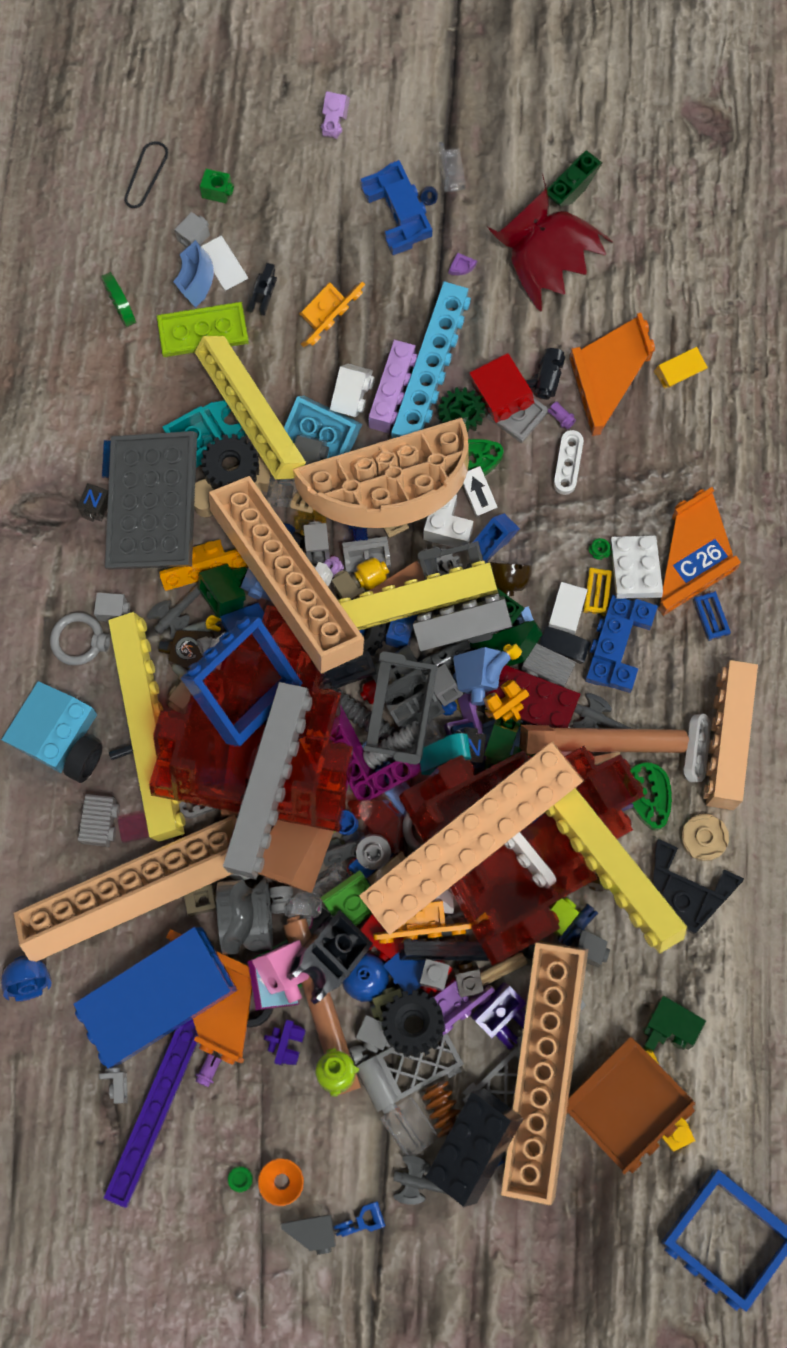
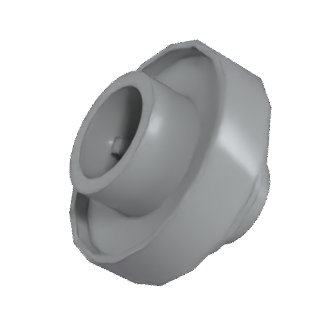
M375 833L362 837L356 847V856L359 863L371 870L380 869L385 866L391 856V848L387 839Z

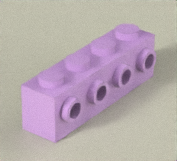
M394 340L369 414V428L391 433L392 426L395 424L398 415L399 405L401 406L405 395V387L408 386L412 375L410 373L411 368L415 366L418 354H415V345Z

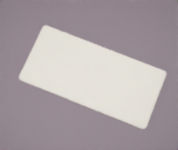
M222 236L201 246L210 256L214 273L225 290L248 279Z

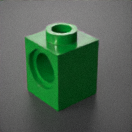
M205 169L200 184L201 196L203 199L226 204L228 197L232 196L234 191V184L231 182L230 174Z

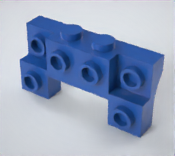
M400 160L390 163L377 173L360 179L361 188L368 203L385 198L398 226L385 231V240L392 255L413 248L414 243L432 237L433 230L425 215L426 208L424 203L419 202L416 186L414 184L411 185Z
M612 595L605 620L600 618L596 632L600 633L599 639H594L590 653H594L585 682L631 693L639 668L621 663L632 625L650 630L658 607L657 605L638 599L635 602L625 598L616 599V596Z

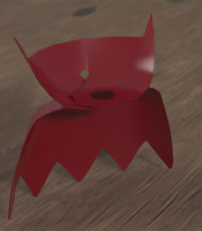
M545 181V189L499 232L488 227L501 243L512 248V263L529 298L540 312L542 311L541 288L549 289L562 295L566 294L563 270L583 275L587 274L584 250L606 255L598 234L613 243L599 229L567 211H557L547 215L549 201Z

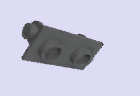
M357 831L343 836L345 842L343 845L340 844L339 839L330 841L323 860L325 867L338 865L342 861L357 857V843L365 836L364 832L359 833Z

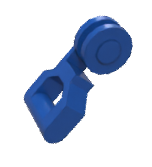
M377 1201L361 1208L359 1216L355 1217L357 1229L349 1226L353 1223L352 1220L341 1222L333 1226V1228L339 1229V1232L335 1233L336 1236L341 1235L344 1237L363 1229L371 1232L386 1225ZM368 1210L371 1211L374 1225L371 1226L364 1224L363 1220L364 1212Z

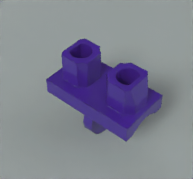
M290 1020L285 1022L281 1039L278 1038L281 1029L276 1027L273 1028L271 1036L264 1035L263 1040L269 1041L267 1049L269 1052L274 1053L276 1044H279L274 1063L283 1066V1064L297 1065L300 1052L288 1049L289 1042L294 1040L303 1043L306 1033L305 1029L294 1025L295 1023Z

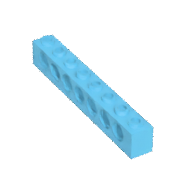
M443 282L391 432V439L423 430L425 423H430L433 413L430 409L432 403H437L439 396L437 388L438 385H443L446 372H443L445 366L450 365L452 358L450 350L451 347H456L458 341L457 329H462L465 316H462L464 310L468 311L470 306L469 288ZM448 308H454L456 310L450 311L448 310ZM447 326L449 329H442L441 327ZM435 345H442L443 347L436 348ZM433 363V364H436L437 366H436V367H430V366H428V364ZM428 382L431 385L423 386L422 383ZM422 401L424 404L416 405L415 402ZM410 420H415V421H417L418 423L412 425V424H409L408 422H409Z

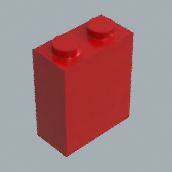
M509 353L469 373L473 387L478 395L482 396V402L485 403V407L495 423L506 420L516 412L526 410L534 404L533 392Z

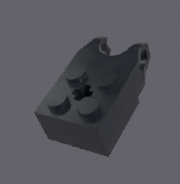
M338 910L323 920L293 958L287 978L291 981L300 973L308 974L314 983V990L310 1001L316 1004L330 991H333L342 984L373 943L341 910Z

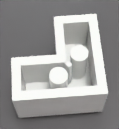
M352 364L340 366L330 410L353 417L358 416L359 412L363 413L366 400L363 399L364 393L372 389L375 377L372 376L373 370Z
M457 495L442 508L427 517L423 540L450 547L469 543L473 521L453 516Z

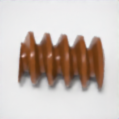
M442 1081L421 1090L426 1091L421 1097L422 1100H430V1103L425 1107L426 1110H434L429 1118L438 1119L433 1125L434 1129H442L437 1135L438 1138L449 1134L457 1119L455 1117L461 1112L460 1109L451 1108L456 1103V1100H448V1097L453 1093L452 1090H444L449 1084L448 1081Z

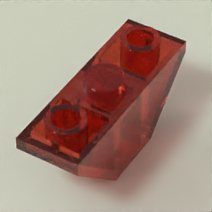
M355 799L347 803L351 808L349 811L354 814L356 819H362L367 824L366 829L370 834H379L387 839L390 844L391 854L393 852L399 854L405 850L402 829L404 815L388 799Z

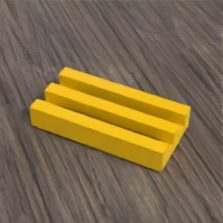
M596 568L589 569L588 590L583 613L592 612V614L597 615L599 613L606 616L612 571ZM594 574H598V575H597V582H596V589H595L594 604H593V607H592V606H589V605H590V597H591V590H592L593 575H594ZM602 575H606L602 608H598Z

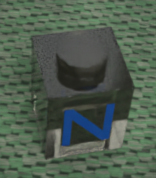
M87 483L77 506L84 519L102 522L108 509L107 489Z
M464 727V732L455 731V734H468L471 753L469 761L483 763L486 734L478 733V728Z

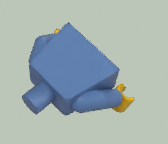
M511 644L505 645L503 652L484 647L454 656L455 673L453 678L460 692L471 694L472 705H484L485 692L498 688L502 668L510 659H517L522 653L517 644H513V646Z

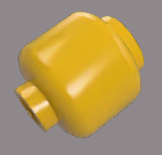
M373 557L358 564L354 576L358 580L360 588L363 587L369 591L387 580L386 574L389 573V570L384 561L379 562L378 559Z

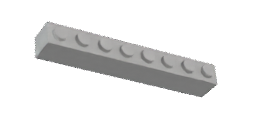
M279 682L223 864L228 873L256 879L258 872L261 873L263 870V854L265 849L269 848L272 838L270 834L271 827L277 823V807L279 802H282L284 799L285 788L283 787L286 779H289L292 773V765L290 764L292 757L298 753L299 742L297 741L299 734H303L306 720L304 717L306 711H310L312 706V697L307 688Z

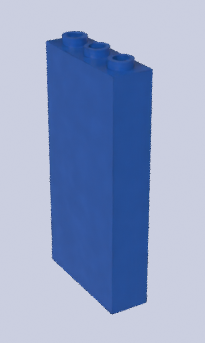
M194 927L73 1005L76 1008V1017L81 1023H84L87 1029L86 1034L89 1041L95 1044L99 1052L98 1058L100 1062L109 1069L119 1066L238 990L203 928Z

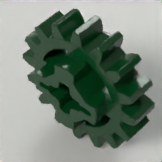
M456 387L455 393L447 391V398L441 397L442 404H438V411H440L438 418L443 419L442 423L462 418L467 433L470 428L476 431V424L482 425V418H485V403H480L482 400L481 395L475 397V390L468 393L467 387H464L463 391L460 392L458 387Z

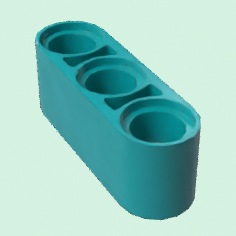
M453 734L424 747L422 760H420L421 774H439L469 761L471 753L468 734Z

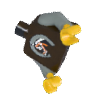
M211 615L206 621L177 630L173 641L160 640L158 652L169 654L168 661L172 666L173 672L178 677L184 675L190 670V665L197 663L203 657L199 651L197 639L205 636L214 639V633L210 631L219 632L221 630L220 627L215 625L218 621H221L220 618Z

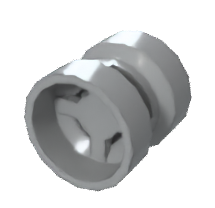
M281 886L269 889L270 897L273 901L270 905L272 914H284L295 911L294 903L291 901L293 887Z

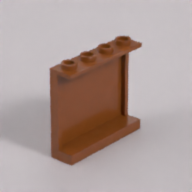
M630 1036L568 1098L567 1114L585 1130L620 1167L625 1175L628 1171L634 1173L641 1166L642 1162L640 1159L646 1153L650 1156L659 1148L660 1145L657 1142L664 1135L666 1138H669L677 1130L678 1127L675 1124L681 1118L687 1120L695 1112L693 1106L696 1103Z

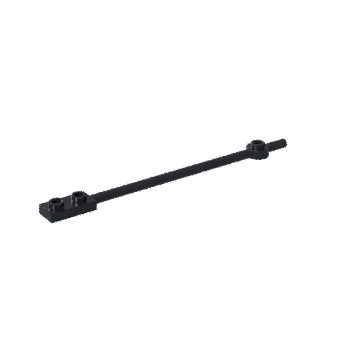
M369 651L363 652V655L328 670L325 675L303 682L300 687L311 690L331 682L334 690L376 675L377 672ZM261 698L227 709L224 713L229 719L244 714ZM208 717L171 729L168 731L166 741L182 736L185 732H193L213 724ZM132 743L110 751L109 756L111 760L132 754Z

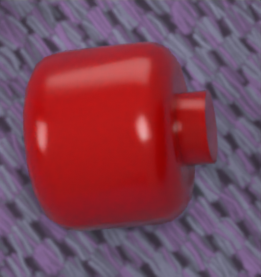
M374 679L363 684V692L360 693L363 700H368V703L371 705L374 703L376 691Z

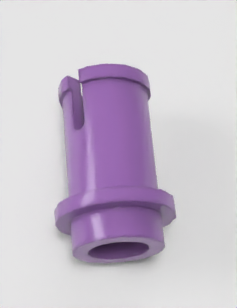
M559 402L553 403L550 406L552 409L549 408L548 413L561 423L560 427H565L566 429L572 427L576 421L574 414L568 413Z
M207 1054L199 1074L196 1073L195 1075L197 1077L196 1082L206 1087H209L210 1083H214L212 1079L222 1061L216 1057L210 1066L214 1058L211 1054Z

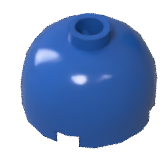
M366 953L352 973L342 982L345 992L360 1002H371L373 998L381 996L382 991L386 990L389 983V972L383 966L385 963L378 956Z
M27 956L15 958L4 969L1 978L3 996L7 1000H9V996L15 997V1001L30 1000L43 994L42 990L46 987L49 990L52 985L51 977L45 964L41 960L37 962L29 961Z

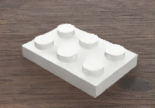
M656 536L611 537L610 544L616 599L662 597L663 587Z

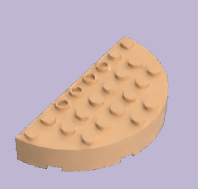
M459 418L294 468L295 488L311 508L321 515L342 524L363 528H386L412 523L442 508L461 488L466 478L469 464L468 433L463 419Z

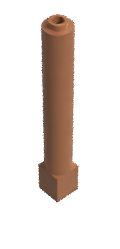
M521 725L519 748L526 754H537L551 742H554L561 752L685 753L689 737L685 730L551 728L548 725Z
M300 916L287 919V924L283 928L288 943L300 940L303 947L311 937L307 920L301 919ZM309 976L308 980L302 982V987L324 1054L326 1050L336 1048V1051H342L351 1058L330 992L320 1002L313 1004L310 1000L314 990V983ZM357 1073L355 1074L352 1086L339 1095L361 1088Z

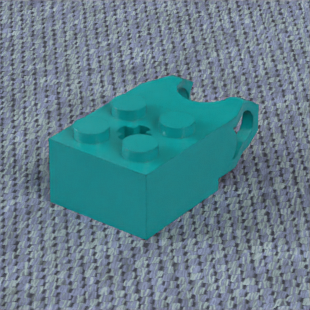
M225 400L211 402L204 407L200 406L162 427L164 433L189 431L197 433L196 468L202 465L201 458L204 459L202 453L204 450L208 451L207 445L209 442L212 445L215 444V438L218 437L219 440H223V435L227 434L228 438H232V434H235L238 440H240L241 437L247 435L240 424L229 425L224 422V419L231 412Z

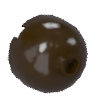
M487 562L491 564L497 588L508 596H514V592L525 589L531 580L532 565Z

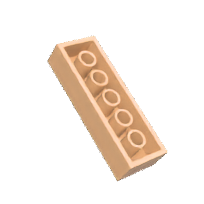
M730 660L726 667H722L721 673L717 675L716 687L720 688L719 694L714 699L713 708L717 709V713L711 723V731H714V738L710 740L708 753L712 754L711 762H708L706 767V776H709L708 785L704 786L703 799H706V806L735 810L743 802L758 664Z

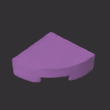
M457 253L449 269V274L456 276L465 275L476 267L477 261Z

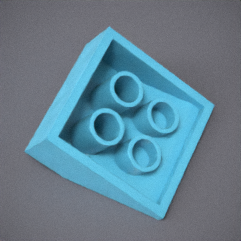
M297 396L284 429L294 444L297 435L301 434L326 440L329 447L327 458L350 452L363 424L339 412L331 411L329 407L306 396Z
M38 681L1 740L55 771L62 773L71 749L86 734L97 713L91 706Z

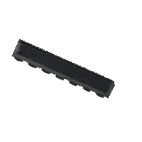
M404 939L398 945L400 960L498 961L503 957L501 942H495V940H488L486 942L474 940L468 942L466 939L454 941L453 939L440 941V939L426 941V939H419L417 941Z

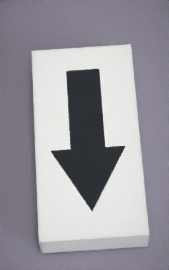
M479 466L468 471L462 485L476 517L498 508L481 467Z

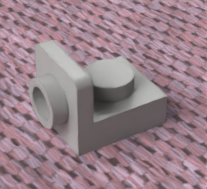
M120 1068L105 1069V1074H99V1079H113V1084H110L109 1087L110 1099H114V1104L128 1103L127 1073L120 1072Z

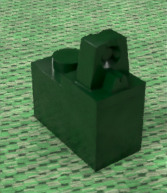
M228 564L199 572L197 588L218 618L243 608L246 596L244 590L239 587L242 585L247 573L246 567L231 569Z
M502 717L496 720L484 756H486L484 772L497 776L503 764L507 763L521 724L520 721L515 722L510 718L505 722Z
M662 996L657 1001L643 1028L645 1030L644 1034L648 1036L643 1049L652 1053L658 1042L664 1044L667 1039H670L675 1047L681 1050H685V1048L689 1050L695 1045L707 1020Z

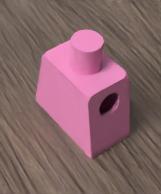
M300 940L285 944L252 960L269 993L275 994L284 991L288 1003L302 998L297 984L309 978V975L306 973H300L291 981L287 978L293 958L302 948Z

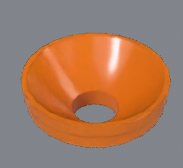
M284 1158L272 1160L263 1167L259 1174V1191L262 1197L272 1205H289L300 1196L303 1190L304 1177L302 1171L291 1160ZM279 1174L287 1175L290 1181L289 1186L284 1190L278 1189L275 1185V1178Z

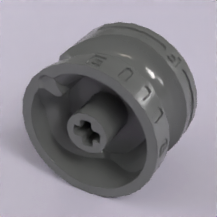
M267 878L260 881L255 888L248 887L244 880L221 881L217 883V919L223 955L237 954L242 944H244L245 948L254 952L273 950L271 900Z

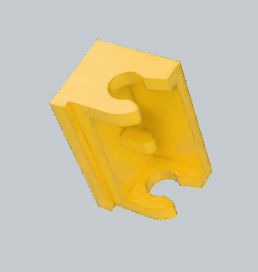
M695 347L658 365L654 373L665 389L706 370L708 367L698 348Z

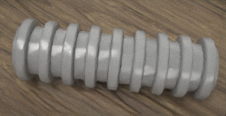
M413 721L412 725H406V729L401 728L399 733L395 732L394 736H388V740L383 739L381 744H377V747L406 751L408 746L413 747V743H416L419 722ZM369 751L363 752L365 762L372 769H376L377 765H383V761L388 762L389 758H394L392 755Z

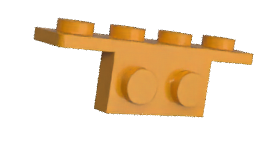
M362 281L356 284L345 297L330 282L327 283L299 313L314 329L301 345L303 347L309 344L313 346L321 338L320 332L323 329L327 331L335 323L333 319L336 315L341 316L349 308L347 304L351 299L355 301L363 293L361 289L365 286V283Z
M219 539L193 547L192 567H173L160 571L159 575L164 590L168 591L198 582L199 572L225 564H228L231 569L248 567L237 549L224 552L221 540Z
M433 901L390 935L386 931L373 933L374 940H379V943L382 944L394 942V938L403 937V940H416L418 935L427 934L428 938L441 937L442 932L451 931L452 935L466 934V929H471V923L445 924L443 901Z

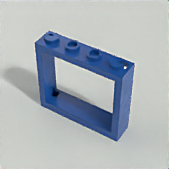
M250 616L237 620L236 626L231 631L224 633L219 638L220 641L214 647L207 649L203 653V657L197 663L190 665V670L181 677V680L225 743L235 746H241L268 719L279 682L295 686L303 684L261 619ZM252 633L281 676V679L233 725L202 680Z
M714 1169L661 1240V1243L666 1246L664 1251L675 1260L679 1257L686 1263L684 1268L695 1277L700 1274L707 1281L704 1285L715 1294L719 1291L727 1297L725 1302L736 1311L740 1308L747 1312L787 1256V1225L720 1170ZM717 1185L785 1240L744 1298H741L675 1243Z

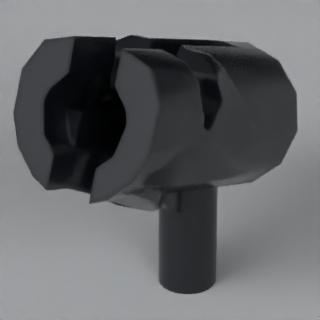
M545 349L538 365L539 373L533 379L525 380L530 388L535 387L534 391L541 399L548 400L556 394L562 374L560 368L563 367L566 357L560 349Z

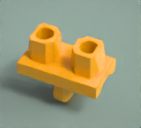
M508 680L501 686L506 695L500 700L496 693H491L483 699L488 709L485 711V714L488 718L493 717L495 720L502 717L505 722L510 718L517 722L521 719L519 711L524 708L520 702L528 697L529 693L526 689L520 688L513 680Z

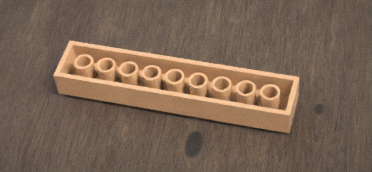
M247 476L210 491L209 505L211 513L320 673H324L363 655L364 637L251 477Z
M551 742L359 895V897L390 935L584 781L555 743Z
M230 816L14 912L19 945L29 961L37 962L233 874L228 873L223 864L237 822L236 816Z
M541 941L535 943L513 1110L524 1117L507 1148L502 1196L551 1205L555 1200L588 949Z

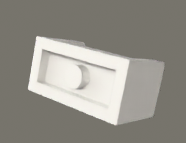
M561 582L548 627L575 635L588 589Z

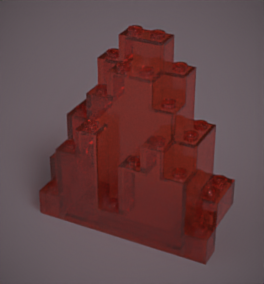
M267 605L262 622L303 684L300 687L307 688L312 697L311 709L306 711L304 717L306 720L304 732L299 734L298 753L292 757L290 764L292 765V773L290 778L286 779L283 787L285 788V796L277 807L278 820L340 832L346 807V793L352 772L353 757L352 746L341 742L334 743L340 721L341 693L332 689H323L324 673H320L277 608ZM251 633L227 656L223 670L215 668L202 681L234 725L281 679V676ZM192 694L190 695L185 714L173 710H161L153 733L157 760L149 782L151 796L239 813L268 719L241 746H235L225 743Z
M585 746L565 755L584 780L575 788L614 837L618 840L633 831L631 820L627 814L623 813L622 809L645 795L641 783L632 775L628 761L619 754L596 766L593 754ZM523 750L474 776L471 762L468 759L465 760L463 755H460L437 767L428 779L403 791L399 799L425 844L529 761L531 756L526 755ZM545 812L521 830L520 833L555 875L556 883L550 888L539 887L534 882L533 874L529 869L522 867L517 860L516 853L505 845H502L449 887L467 921L471 923V928L492 966L561 929L557 914L550 910L549 906L598 879L595 875L596 872L591 871L587 867L583 855L573 849L566 834L563 835L559 831L552 816L549 817Z

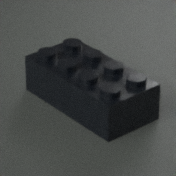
M486 1089L472 1091L425 1177L462 1207L477 1204L524 1117Z

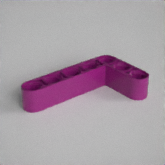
M333 695L322 696L313 700L311 706L312 713L358 800L366 802L377 798L418 775L420 771L419 763L410 764L398 761L375 772L365 762L363 747L339 700ZM324 702H326L328 706L327 711L323 707ZM334 723L338 725V732L334 729ZM345 743L349 746V753L344 748ZM355 764L359 766L360 773H357ZM404 764H406L409 769L408 774L405 773L403 770ZM385 774L389 777V780H390V783H389V784H387V783L385 782V779H384V775H385ZM366 785L370 787L371 794L367 793Z

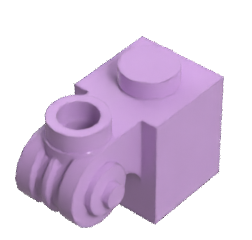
M326 92L322 112L326 116L324 123L321 125L323 136L338 139L342 133L340 120L347 118L350 101L347 95Z

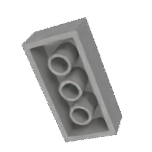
M499 593L486 596L485 601L479 603L474 599L463 602V607L454 609V605L441 608L438 614L432 615L431 611L419 614L413 623L420 651L512 627L505 597H499Z

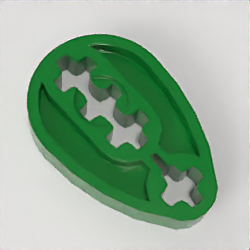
M109 272L102 275V282L125 327L136 324L130 305L113 274Z
M484 439L468 440L469 456L477 458L476 463L469 461L468 471L480 466L484 476L487 475L503 459L504 450L502 445L498 442ZM491 449H494V451L497 452L496 457L490 454Z
M641 763L630 770L626 776L625 784L634 802L632 809L635 814L651 830L658 831L667 824L671 812L672 790L667 773L660 766L653 763ZM641 769L650 773L647 777V782L653 784L650 788L651 794L656 795L653 802L644 798L647 795V789L641 787L644 783V778L638 776ZM654 812L657 815V817H662V820L659 822V825H657L654 821L651 822L650 820L651 818H653Z

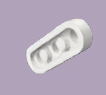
M574 430L565 432L560 443L554 488L562 495H568L575 490L578 478L583 437ZM568 442H574L575 446H569ZM570 462L572 466L568 467L564 463ZM566 482L569 486L563 487L561 483Z
M695 714L689 722V742L683 769L684 775L689 782H702L706 775L711 733V721L706 714Z
M520 832L504 844L508 849H512L516 853L518 862L522 867L529 869L533 874L534 882L539 887L550 888L556 883V877Z

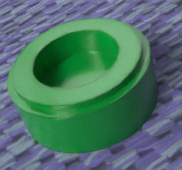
M240 1166L230 1171L228 1185L233 1191L245 1192L252 1186L253 1175L248 1168Z

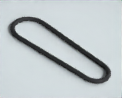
M149 142L142 149L124 197L125 204L128 207H141L151 191L169 154L168 148L162 142ZM154 144L162 146L166 152L165 157L142 201L138 205L129 204L127 198L145 150Z

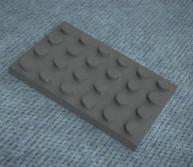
M196 432L111 436L106 569L192 567L197 453Z

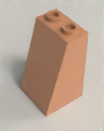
M301 793L300 797L291 794L278 817L276 825L273 826L270 832L272 836L269 848L264 851V867L262 872H258V874L312 893L341 812L334 809V804L321 799L320 803L313 801L314 797Z

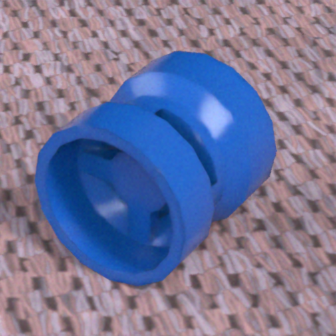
M347 810L340 811L335 830L344 836L355 833L359 827L358 818Z

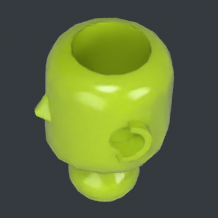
M336 1048L326 1050V1053L319 1059L316 1064L315 1074L318 1084L323 1090L329 1092L330 1096H338L352 1086L355 1074L359 1071V1068L354 1066L353 1060L348 1054L336 1051Z

